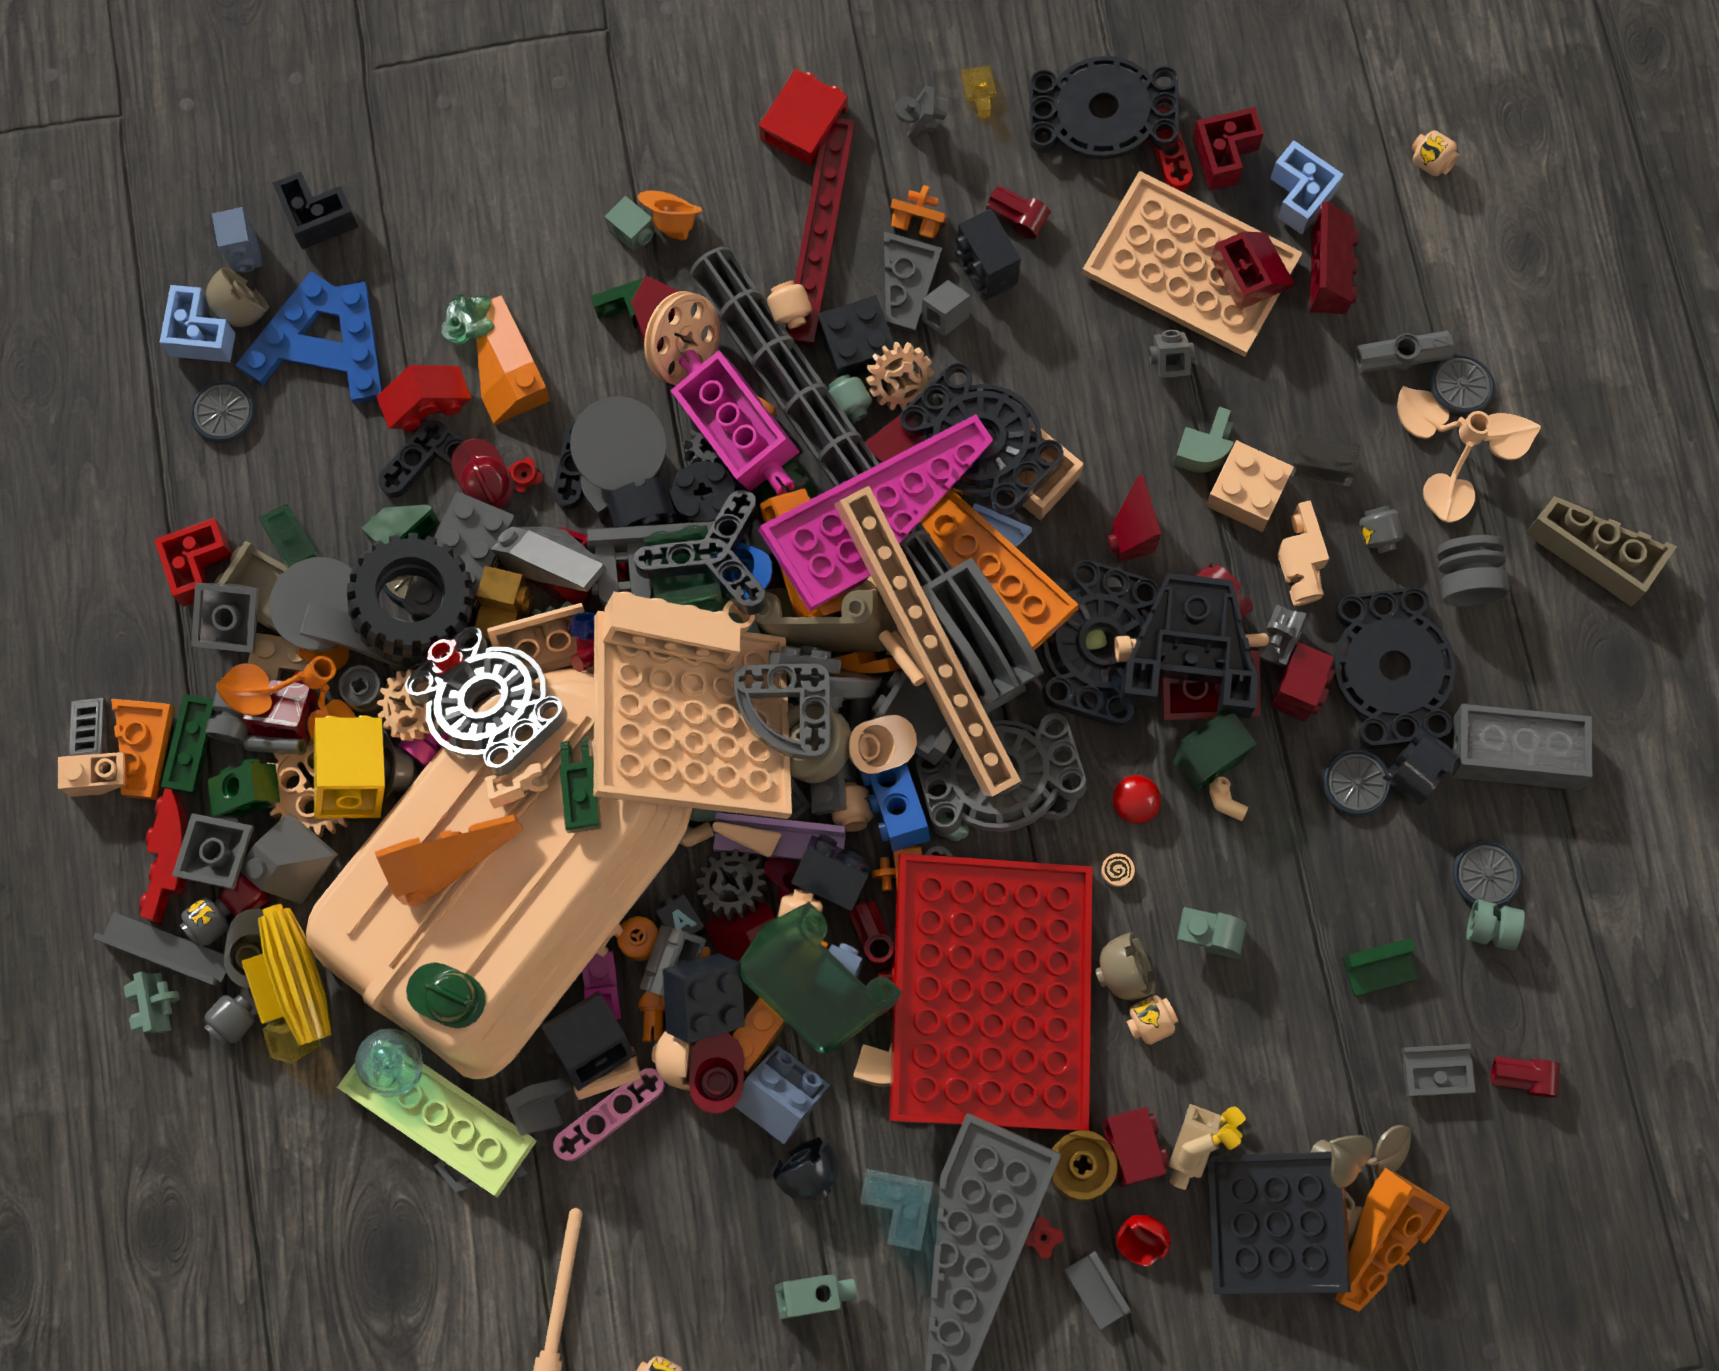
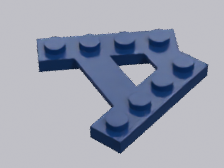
M310 271L236 364L238 370L262 386L283 360L346 372L353 404L378 400L376 396L383 391L366 282L334 287ZM320 313L339 316L343 343L306 336L304 333Z

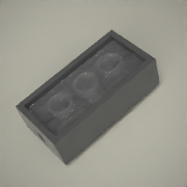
M1461 704L1453 717L1452 749L1459 756L1452 765V778L1583 790L1592 778V716Z

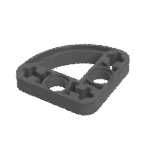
M815 663L745 665L736 671L734 675V691L737 704L744 721L758 739L773 750L797 759L820 760L827 756L831 746V694L829 672L824 666ZM780 673H786L792 678L790 685L783 689L777 688L773 684L774 677ZM796 673H801V680L812 679V674L817 673L819 678L824 679V681H819L818 687H812L810 681H801L802 688H797ZM763 674H768L767 682L769 688L764 689L763 682H753L752 688H746L745 683L741 681H745L747 675H753V679L756 681H764ZM800 697V741L784 737L771 729L759 717L750 698ZM820 704L825 709L824 715L817 720L810 719L806 715V710L810 705ZM812 728H818L819 740L825 743L819 745L817 751H813L811 745H806V743H810L813 740Z

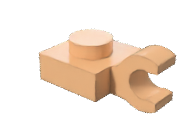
M540 763L532 764L522 771L516 768L504 776L494 774L486 777L488 798L493 808L495 809L526 797L524 790L528 789L539 792L547 789L549 783L546 775L535 778L543 775Z

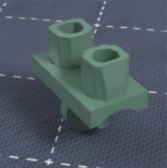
M139 972L133 974L134 981L124 986L125 998L128 1002H138L140 1012L132 1014L129 1018L131 1030L133 1032L150 1033L171 1031L169 1015L172 1014L171 1003L180 999L179 992L168 991L167 981H162L161 973L147 974Z

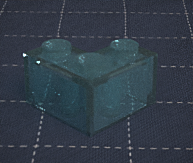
M871 1169L866 1170L860 1205L893 1211L887 1245L918 1252L921 1251L933 1182Z

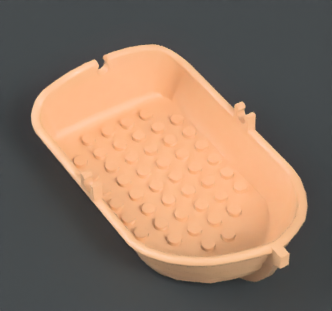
M573 667L544 673L548 684V696L559 698L567 710L568 716L565 723L517 768L519 771H522L532 764L540 763L543 775L535 778L546 775L549 783L547 789L539 792L528 789L524 790L526 797L494 809L488 798L485 781L486 777L494 774L485 763L484 758H464L454 755L441 747L316 902L308 918L306 929L307 945L313 950L314 955L322 966L363 996V1001L413 1035L462 1076L467 1078L485 1079L503 1070L517 1056L596 953L602 957L607 954L608 948L605 946L613 935L618 938L623 932L619 923L673 855L688 827L693 808L599 797L602 829L567 833L564 821L559 765H562L560 743L569 741L573 750V763L583 762L580 744L582 738L589 737L594 757V671L590 669L577 672ZM537 678L534 682L537 690L541 691L540 679ZM495 690L473 708V711L481 713L492 709L499 702L501 693ZM551 707L547 709L543 714V718L550 719L554 717L558 712V708ZM523 731L519 735L518 741L524 742L529 740L533 736L534 731ZM461 747V749L476 750V748ZM503 752L498 754L494 758L493 764L499 765L504 763L508 759L509 753ZM513 814L522 823L524 830L441 892L428 897L427 902L418 906H404L394 897L375 855V851L409 839L419 837L420 842L425 843L436 840L439 837V832L451 830V832L459 831L466 833L469 832L468 828L473 824ZM437 962L472 976L481 984L485 991L486 1004L482 1015L470 1026L458 1029L444 1026L422 1016L412 1009L407 1000L406 987L413 972L424 964Z

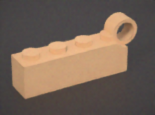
M614 591L605 606L602 642L729 667L739 653L740 636L747 632L754 622L755 615L742 613L731 600L726 603L722 611L712 612L699 609L693 605L683 606L668 603L660 598L649 599L635 596L630 592ZM729 613L738 614L744 623L734 622L730 618Z

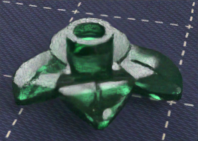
M462 294L454 297L445 309L446 320L441 327L443 337L453 344H462L469 338L477 339L489 333L495 327L492 321L485 318L490 309L492 299L485 295H476L468 300Z

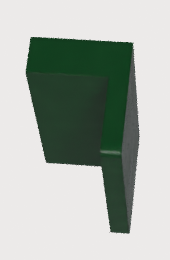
M1412 938L1348 954L1342 960L1353 995L1357 997L1415 981L1417 974L1410 956L1415 951Z

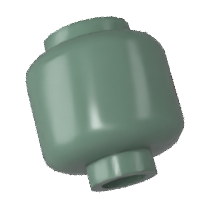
M848 374L839 377L828 386L830 394L852 423L858 422L868 415L867 409L872 403V398L860 378L850 377Z

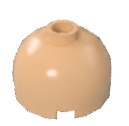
M666 1031L662 1034L658 1043L653 1046L652 1061L655 1063L656 1070L665 1083L678 1089L690 1091L691 1055L697 1041L688 1044L666 1033Z

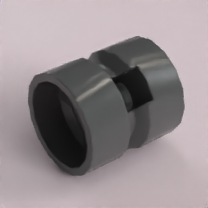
M357 665L350 667L342 674L338 685L339 693L355 713L361 716H373L383 710V706L378 705L377 701L384 700L380 689L386 688V686L373 669Z
M216 690L212 709L216 713L209 716L205 735L219 741L244 745V739L250 732L243 721L244 715L231 709L221 699Z

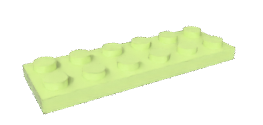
M377 1032L337 1087L497 1198L537 1142L530 1135L521 1136L514 1124Z

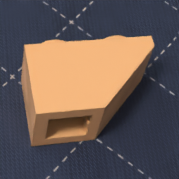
M123 752L58 757V789L70 797L100 795L125 785V753Z

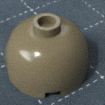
M227 267L220 268L207 285L205 295L207 304L211 308L210 316L216 319H226L229 325L233 327L253 325L264 315L269 306L256 289L252 292L245 285L248 282L246 279Z
M1133 932L1111 940L1102 949L1100 955L1101 967L1096 969L1097 978L1102 987L1108 986L1112 994L1123 1000L1130 1001L1151 996L1156 992L1155 980L1148 982V972L1152 971L1149 959L1138 938L1133 939Z

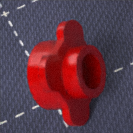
M524 458L507 468L514 482V489L518 493H524L528 487L539 485L543 480L542 474L536 471L534 467L535 461L532 458ZM527 473V477L523 478L522 474Z
M452 639L435 642L427 653V659L433 662V670L436 674H444L446 670L461 664L464 659L462 653L456 649L457 643Z
M1039 1217L1035 1220V1226L1029 1232L1025 1245L1032 1246L1037 1250L1041 1258H1049L1052 1255L1054 1246L1063 1241L1064 1235L1060 1229H1054L1050 1226L1045 1217ZM1042 1234L1046 1235L1047 1237L1045 1241H1042L1040 1239V1236Z

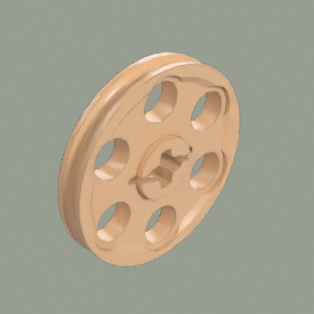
M680 291L669 295L657 306L649 320L644 340L645 358L649 369L657 379L676 386L688 376V373L678 362L681 355L691 362L685 351L695 350L703 363L718 351L720 321L714 305L702 295ZM696 302L697 311L696 314L692 317L691 308L693 304ZM674 308L675 316L672 322L669 323L668 315L670 310ZM707 326V337L702 340V331ZM674 334L681 335L682 337H684L683 339L691 342V344L685 343L684 341H682V338L677 337ZM663 337L664 344L662 349L658 352L657 343L659 339ZM674 360L675 368L673 373L669 375L668 368Z

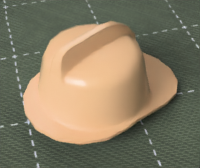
M886 715L863 722L851 732L848 744L849 759L860 771L867 774L879 773L901 766L908 762L915 752L917 745L916 732L907 719L898 715Z

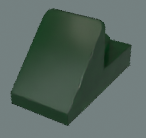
M644 278L590 296L597 318H611L618 315L622 310L627 309L633 328L636 329L637 324L631 301Z

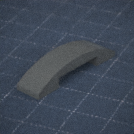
M312 603L308 604L299 632L300 635L328 645L334 643L387 663L388 668L396 671L407 672V670L415 666V663L412 664V658L403 657V663L394 662L393 655L386 654L383 658L375 654L374 646L366 647L361 642L360 633H355L351 625V617L347 612Z

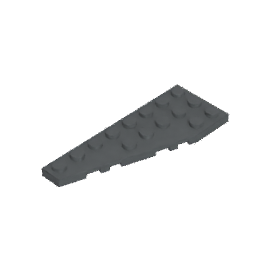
M967 1113L940 1176V1196L937 1213V1234L934 1251L925 1371H972L1062 1155L970 1113Z

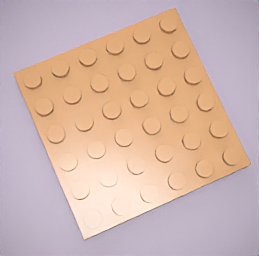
M598 611L594 617V797L788 819L792 814L790 757L768 747L754 735L741 715L734 691V675L736 671L745 665L769 664L770 650L781 651V646H786V637L746 632L740 636L739 653L728 667L602 642L605 612ZM763 674L764 681L754 680L753 675H747L746 680L741 681L745 683L746 688H752L753 682H763L764 689L769 688L767 682L768 674ZM777 674L773 679L774 686L780 689L786 688L787 674ZM788 697L750 698L759 717L775 732L789 738Z

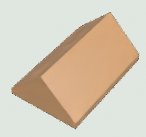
M579 603L487 628L492 647H509L520 650L532 657L543 673L572 665L570 657L577 652L576 636L589 627L583 605ZM522 661V663L524 664L525 667H531V668H533V667H532L530 664H528L527 662Z

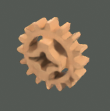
M894 342L893 350L890 351L886 346H883L884 355H873L877 363L867 366V369L873 375L866 377V381L869 385H872L869 391L873 397L877 396L876 400L880 405H884L887 402L889 409L894 410L896 405L899 404L900 408L904 410L907 407V403L912 402L931 383L928 378L934 376L935 372L928 368L932 362L927 356L923 357L924 352L919 347L914 350V347L907 342L904 349H902L898 342ZM913 361L918 365L919 374L913 371ZM881 379L888 382V392L883 389Z
M407 670V672L398 671L396 672V678L389 677L387 679L389 688L380 689L381 693L385 695L384 700L377 701L378 705L383 706V711L378 714V717L386 718L382 727L391 730L390 736L399 737L401 740L424 739V733H431L426 720L427 703H416L405 689L406 680L415 670ZM429 681L418 684L415 692L425 691L429 687ZM434 713V723H435L436 720H437V718H436V715H435V713Z

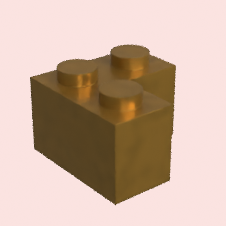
M485 566L476 594L481 607L475 627L481 631L487 643L491 644L487 628L524 619L525 613H530L533 605V595H531L529 586H527L522 574Z

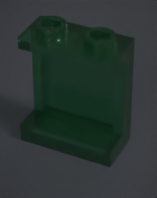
M689 525L682 530L673 532L658 531L643 538L644 546L704 540L708 529L706 525ZM696 553L697 561H700V553ZM678 554L674 557L673 561L677 564H683L689 561L690 556ZM663 557V564H668L667 558ZM647 559L648 566L652 565L653 559ZM708 573L651 579L655 598L683 606L693 605L707 611L723 608L719 582L716 583Z

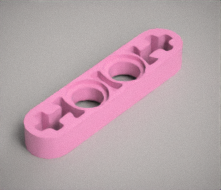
M652 1068L641 1070V1079L621 1085L555 1137L553 1143L556 1155L565 1161L579 1159L657 1099L665 1088V1082L661 1079L658 1071ZM645 1076L651 1079L657 1077L658 1081L655 1083L657 1089L654 1092H651L649 1089L643 1091L640 1096L644 1098V1101L639 1104L636 1096L628 1089L632 1085H634L636 1090L643 1087L644 1081L642 1079ZM620 1095H627L632 1100V1108L625 1114H619L614 1109V1101ZM598 1115L604 1118L605 1129L602 1133L594 1135L588 1131L587 1122L591 1117ZM580 1126L583 1134L591 1141L585 1145L584 1140L581 1139L574 1145L575 1153L571 1154L568 1151L562 1153L561 1149L564 1147L562 1140L566 1137L574 1140L580 1135L575 1131Z

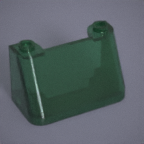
M807 902L763 925L740 960V977L810 1046L819 1053L827 1054L839 1049L896 1004L902 991L889 979L881 976L872 979L867 986L863 985L821 944L827 932V923L821 912L810 902Z

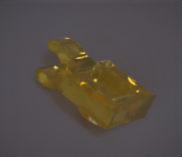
M990 65L962 69L960 76L966 102L975 101L979 119L990 117L989 109H991L989 98H993L996 95Z

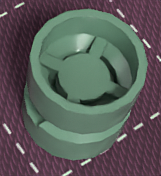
M1477 899L1473 904L1468 920L1467 940L1484 945L1492 941L1496 948L1514 952L1518 947L1523 932L1524 911L1509 906L1498 909L1496 903Z

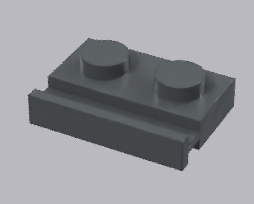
M1470 1044L1402 1048L1406 1097L1476 1093Z

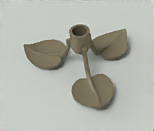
M1396 1125L1388 1129L1378 1141L1375 1157L1370 1158L1373 1151V1143L1371 1139L1362 1135L1346 1136L1329 1142L1322 1139L1313 1146L1311 1152L1332 1153L1331 1179L1335 1186L1342 1188L1350 1185L1356 1179L1358 1173L1362 1170L1361 1167L1365 1164L1370 1166L1376 1165L1375 1175L1378 1177L1385 1168L1396 1172L1407 1157L1411 1143V1128L1404 1125ZM1346 1192L1348 1243L1350 1247L1353 1244L1363 1208L1360 1206L1355 1207L1354 1200Z

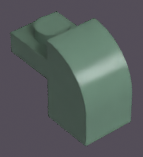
M1222 407L1218 408L1210 434L1186 427L1173 466L1198 473L1209 472L1220 467L1228 458L1234 443L1228 440L1233 426V422L1228 421L1231 410Z
M1184 907L1176 941L1205 947L1206 953L1238 960L1242 952L1247 923L1228 914L1220 912L1213 914Z

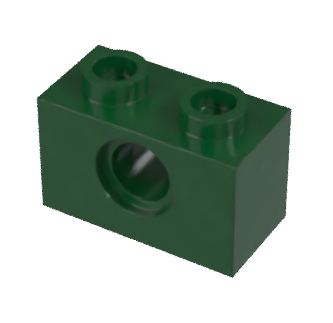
M261 759L242 761V766L222 769L220 775L208 779L212 817L238 819L280 802L276 765L262 763Z

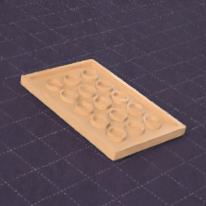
M1141 171L1137 174L1082 270L1084 276L1244 357L1247 355L1281 294L1280 292L1239 311L1216 270L1211 257L1216 243L1243 231H1261ZM1269 236L1291 276L1303 252Z

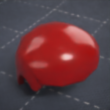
M1139 774L1125 776L1113 789L1112 804L1122 820L1132 824L1147 823L1158 814L1161 794L1158 786L1150 778Z
M1147 1214L1134 1215L1128 1218L1116 1236V1247L1122 1256L1134 1264L1145 1267L1152 1266L1159 1257L1164 1259L1172 1242L1170 1232L1160 1220Z

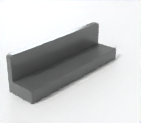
M113 912L104 934L95 932L93 939L105 945L221 990L228 978L224 967V954L198 944L195 945L191 941Z

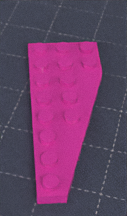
M976 414L760 526V534L809 612L861 585L871 576L834 503L870 486L900 544L991 445L993 439Z

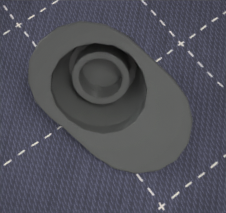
M382 729L385 778L383 799H386L392 792L407 790L416 780L418 774L414 765L413 755L405 749L394 746L386 731Z
M247 909L238 914L231 922L227 933L224 953L225 971L229 979L236 985L247 989L250 987L241 961L263 954L258 918L264 916L261 909Z

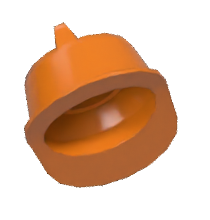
M644 191L637 196L640 203L651 209L656 230L663 232L668 237L681 241L685 240L688 237L689 231L692 230L696 214L703 211L701 207L692 205L678 196L662 191Z

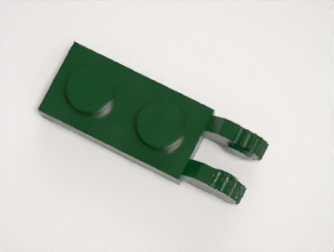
M589 737L582 738L580 747L583 762L573 763V750L569 741H563L560 743L562 765H559L565 829L568 834L602 829L599 797H594V757L591 740Z

